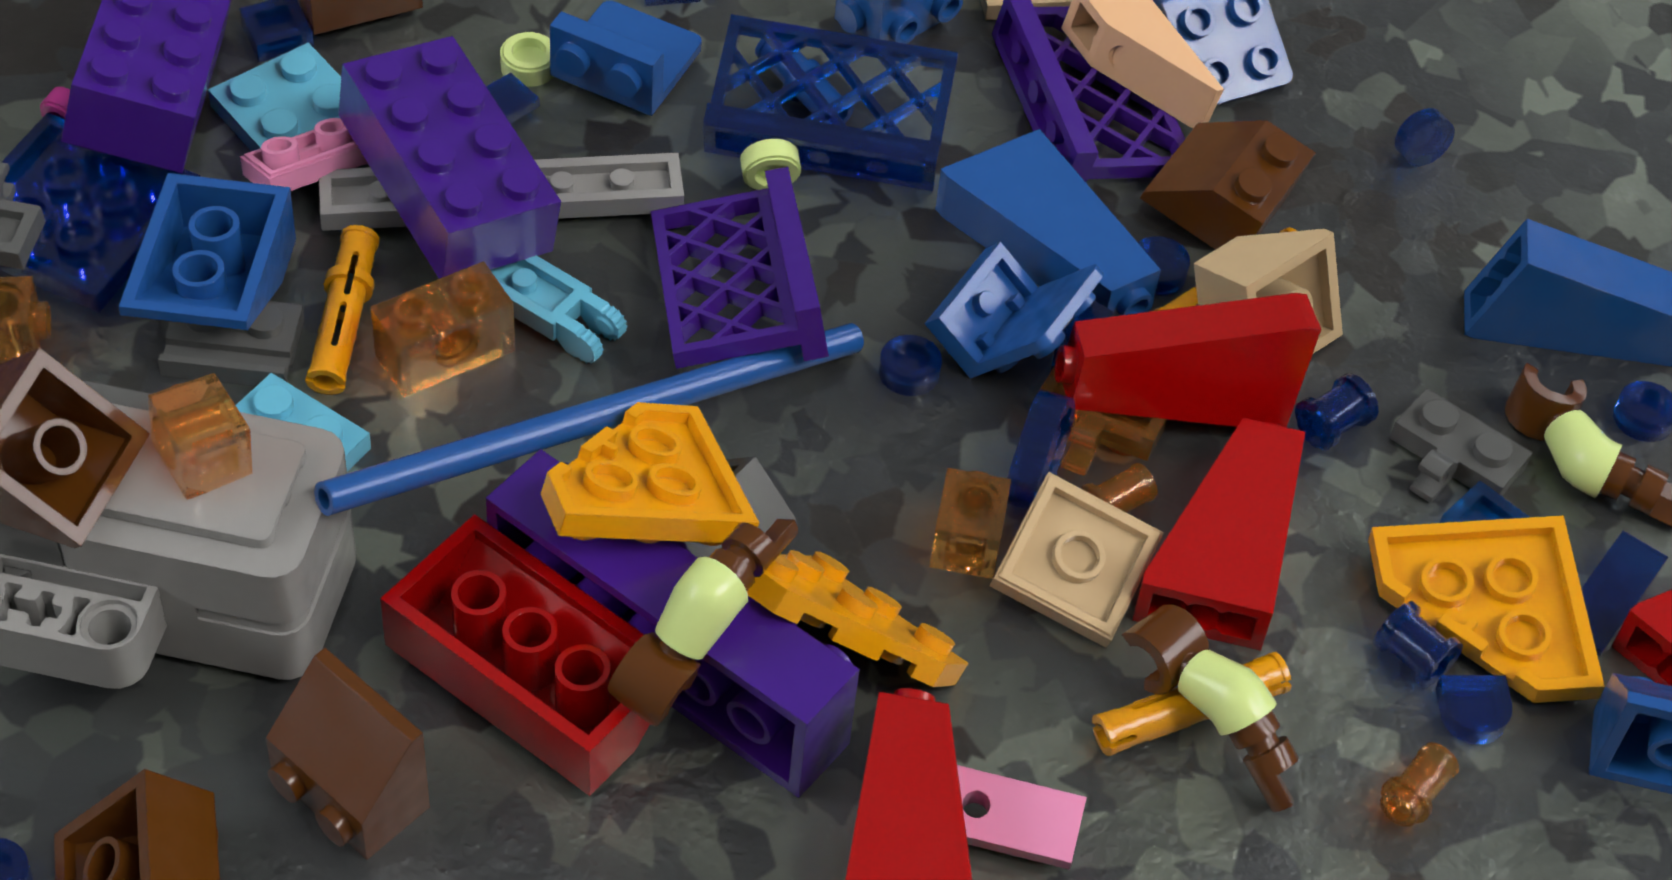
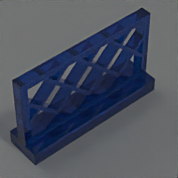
M731 14L711 103H707L703 120L704 152L740 158L742 152L755 142L765 139H783L797 147L801 169L933 191L958 61V52ZM740 35L765 39L773 51L748 64L737 50ZM806 46L820 48L829 58V61L806 74L792 57V54ZM862 56L878 58L886 68V71L863 84L849 64ZM782 61L796 80L772 94L758 77V74ZM733 64H735L739 70L731 75ZM918 66L943 69L941 82L923 93L918 91L906 76V73ZM839 71L853 90L829 104L815 84ZM746 81L750 83L762 99L747 109L724 105L727 92ZM896 81L910 100L891 112L886 113L872 94L891 82ZM805 91L819 109L805 119L789 117L781 104ZM938 99L936 110L934 111L929 103ZM862 100L877 119L866 127L859 129L847 127L838 114ZM919 110L932 126L930 140L906 137L896 126V123Z

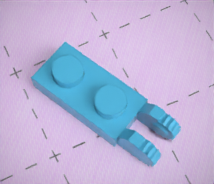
M537 255L457 279L458 284L552 341L557 338L568 354L575 358L578 357L580 361H585L586 364L588 362L590 364L595 362L603 354L602 351H604L602 348L603 344L600 342V338L596 336V333L602 334L604 338L607 337L610 341L612 339L615 341L627 331V321L624 319V315L620 313V310L610 306L607 301L593 294L591 287ZM581 315L590 329H586L576 319Z

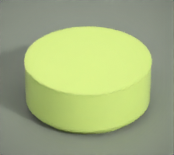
M523 32L509 37L500 49L501 72L508 81L524 87H534L549 82L553 78L550 75V38L535 32Z
M765 139L748 146L740 156L743 180L749 187L756 190L768 188L765 171L788 167L792 183L801 174L797 147L783 139Z

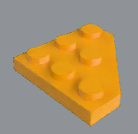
M637 402L625 412L622 423L616 428L611 429L606 426L581 445L578 457L567 465L559 462L546 474L540 494L558 536H568L578 540L613 538L635 539L644 543L682 541L719 546L722 545L725 538L739 523L745 522L756 527L760 523L698 406Z
M1564 515L1371 528L1368 543L1378 594L1381 598L1533 703L1600 698L1605 685Z
M789 550L788 554H780L760 577H755V583L747 591L749 597L766 609L795 624H798L801 620L817 628H824L826 623L832 625L833 627L828 633L832 641L875 661H878L881 657L897 665H902L904 660L911 662L906 671L909 676L931 687L955 686L969 664L952 652L955 642L949 636L925 623H920L917 628L898 615L902 606L896 600L873 587H867L864 592L845 579L849 573L846 566L819 551H815L813 556L804 555L795 550Z

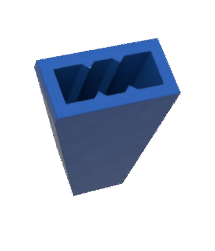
M1040 129L941 168L935 207L940 216L985 248L1001 242L1038 286L1093 264L1099 267L1104 276L1092 291L1096 298L1080 314L1086 320L1144 313L1152 309L1161 269Z
M1526 219L1464 290L1465 335L1480 340L1672 367V272Z

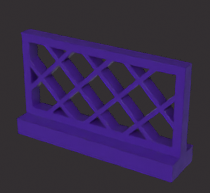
M1004 0L992 31V37L1032 130L1040 129L1085 182L1087 179L1156 177L1171 156L1161 157L1143 147V145L1149 139L1169 150L1171 155H1173L1185 140L1176 118L1091 67L1081 53L1073 48L1074 44L1068 37L1062 42L1044 31L1043 27H1054L1064 33L1061 27L1070 6L1034 7L1031 0ZM1059 62H1065L1083 72L1086 76L1082 81L1075 79L1062 71ZM1097 80L1121 95L1115 101L1090 86ZM1129 99L1151 110L1153 119L1149 120L1127 108L1125 104ZM1080 100L1105 115L1098 122L1082 113L1077 105V101ZM1115 120L1140 135L1134 142L1109 128V124ZM1099 141L1122 154L1123 157L1099 158L1095 142Z
M788 167L765 171L768 186L766 189L651 211L676 369L800 344L804 362L829 357L820 304ZM759 212L745 225L732 221L735 216ZM689 225L696 226L686 236L668 231V229ZM714 234L729 238L719 248L705 244ZM748 245L763 249L752 260L737 255ZM689 256L703 261L692 271L677 267ZM721 268L736 273L726 283L711 279ZM755 280L770 285L760 295L745 291ZM694 292L709 296L699 307L684 303ZM728 304L743 309L732 320L717 315ZM762 316L784 323L783 325L763 329L751 327ZM701 328L716 333L711 339L685 344Z

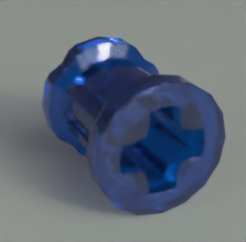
M1346 373L1334 381L1332 390L1319 398L1307 397L1296 404L1294 410L1298 429L1305 432V440L1313 447L1323 450H1329L1338 444L1341 434L1355 425L1360 427L1367 426L1377 419L1379 413L1375 393L1369 384L1353 373Z
M1414 601L1402 604L1385 620L1374 636L1373 645L1381 652L1390 650L1416 673L1414 680L1424 689L1437 682L1451 668L1461 654L1463 644L1455 637L1446 639L1420 616V606Z

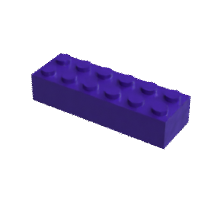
M542 449L538 450L486 497L487 523L644 635L651 632L656 633L655 628L674 586L698 557L692 554L687 545L682 541L644 543L635 539L595 538L592 540H578L568 536H558L540 494L547 472L556 466L559 461ZM748 596L746 605L736 615L703 659L696 660L701 666L695 680L689 689L681 691L671 706L799 798L850 744L859 669L852 664L848 656L839 648L829 644H822L800 629L797 624L772 613Z

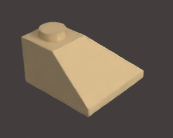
M1315 229L1237 236L1193 263L1198 305L1289 293L1307 294L1322 329L1313 354L1343 335L1334 232Z

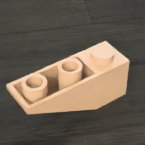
M1072 0L1061 29L1091 67L1192 129L1198 123L1210 121L1224 89L1153 0Z

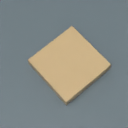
M1048 472L989 586L1106 648L1112 641L1164 532Z

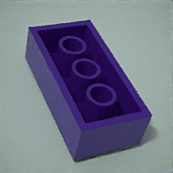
M102 0L71 84L61 142L183 173L224 37L232 0Z
M453 36L342 64L338 116L442 284L553 251L561 200Z

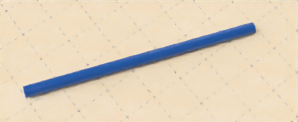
M848 323L825 330L829 357L804 362L801 344L739 356L323 480L315 485V501L319 510L324 515L337 514L525 456L540 449L544 450L600 432L606 426L611 429L622 423L625 412L637 402L690 405L859 353L864 345L863 334L857 325Z

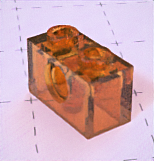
M484 261L370 307L375 356L403 398L515 351L513 301Z

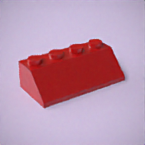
M475 514L380 598L386 646L589 796L635 752L650 725L617 701L607 689L616 668L624 656L644 634Z

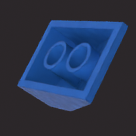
M167 173L118 306L120 315L248 330L283 283L296 242L290 187Z

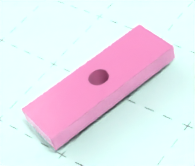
M340 118L322 120L315 125L314 130L294 137L280 136L270 138L262 143L260 149L240 156L243 176L252 183L290 187L291 191L318 182L319 178L337 169L357 168L368 164Z
M957 765L963 808L968 804L977 803L982 805L987 811V814L983 817L974 818L967 815L963 810L968 845L1070 870L1087 797Z

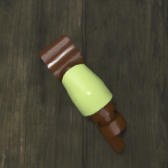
M1526 363L1505 406L1508 421L1515 429L1527 437L1546 441L1562 478L1573 487L1594 498L1601 493L1617 500L1621 494L1630 498L1629 507L1672 526V484L1667 482L1669 474L1649 464L1645 470L1634 466L1636 458L1621 452L1622 444L1608 438L1593 420L1580 410L1587 394V387L1583 379L1571 381L1565 394H1560L1544 387L1537 376L1539 369Z
M777 519L766 532H763L753 524L739 523L722 542V548L716 549L709 557L697 558L674 586L655 628L656 633L651 632L643 635L632 646L616 668L607 688L609 693L643 720L657 727L668 715L672 704L681 691L691 687L701 666L696 660L703 659L748 602L747 591L755 583V577H760L796 537L798 526L795 520Z
M1174 604L1162 605L1124 632L1122 636L1129 646H1138L1144 649L1153 658L1158 668L1145 678L1144 690L1153 694H1166L1178 685L1179 693L1212 721L1221 736L1229 735L1237 750L1246 749L1248 754L1243 758V762L1271 811L1279 812L1294 806V799L1283 782L1280 773L1293 766L1299 757L1288 737H1278L1275 733L1280 727V723L1272 711L1277 703L1264 682L1255 672L1246 666L1209 650V641L1204 629L1195 617L1185 609Z

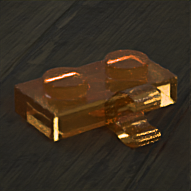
M1054 368L1035 396L1030 413L1031 418L1049 424L1050 427L1058 432L1070 434L1068 441L1071 442V445L1061 463V468L1082 476L1087 474L1099 444L1107 446L1111 451L1119 455L1134 456L1148 461L1164 432L1168 420L1070 409L1063 384L1057 383L1055 380Z

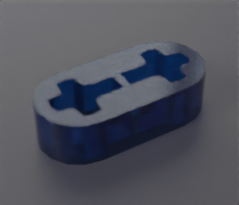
M1040 390L1035 396L1007 476L1005 486V501L1007 504L1029 509L1047 473L1057 474L1074 420V398L1045 390Z

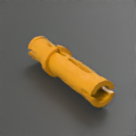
M349 225L343 228L335 265L328 269L323 283L327 297L317 331L310 368L306 373L305 383L313 391L324 395H336L345 389L346 374L357 338L363 305L372 297L375 286L371 272L380 237L374 230L363 225ZM349 273H354L350 293L345 294ZM341 305L346 306L345 312H341ZM341 323L342 327L338 344L333 346L332 341L336 325Z
M1276 651L1242 664L1255 672L1273 697L1290 692L1292 685L1288 682L1291 680L1288 666L1282 656ZM1174 687L1166 694H1154L1126 706L1093 715L1092 723L1095 727H1092L1101 751L1106 756H1112L1132 746L1191 727V725L1208 720L1209 718L1181 695L1178 687Z

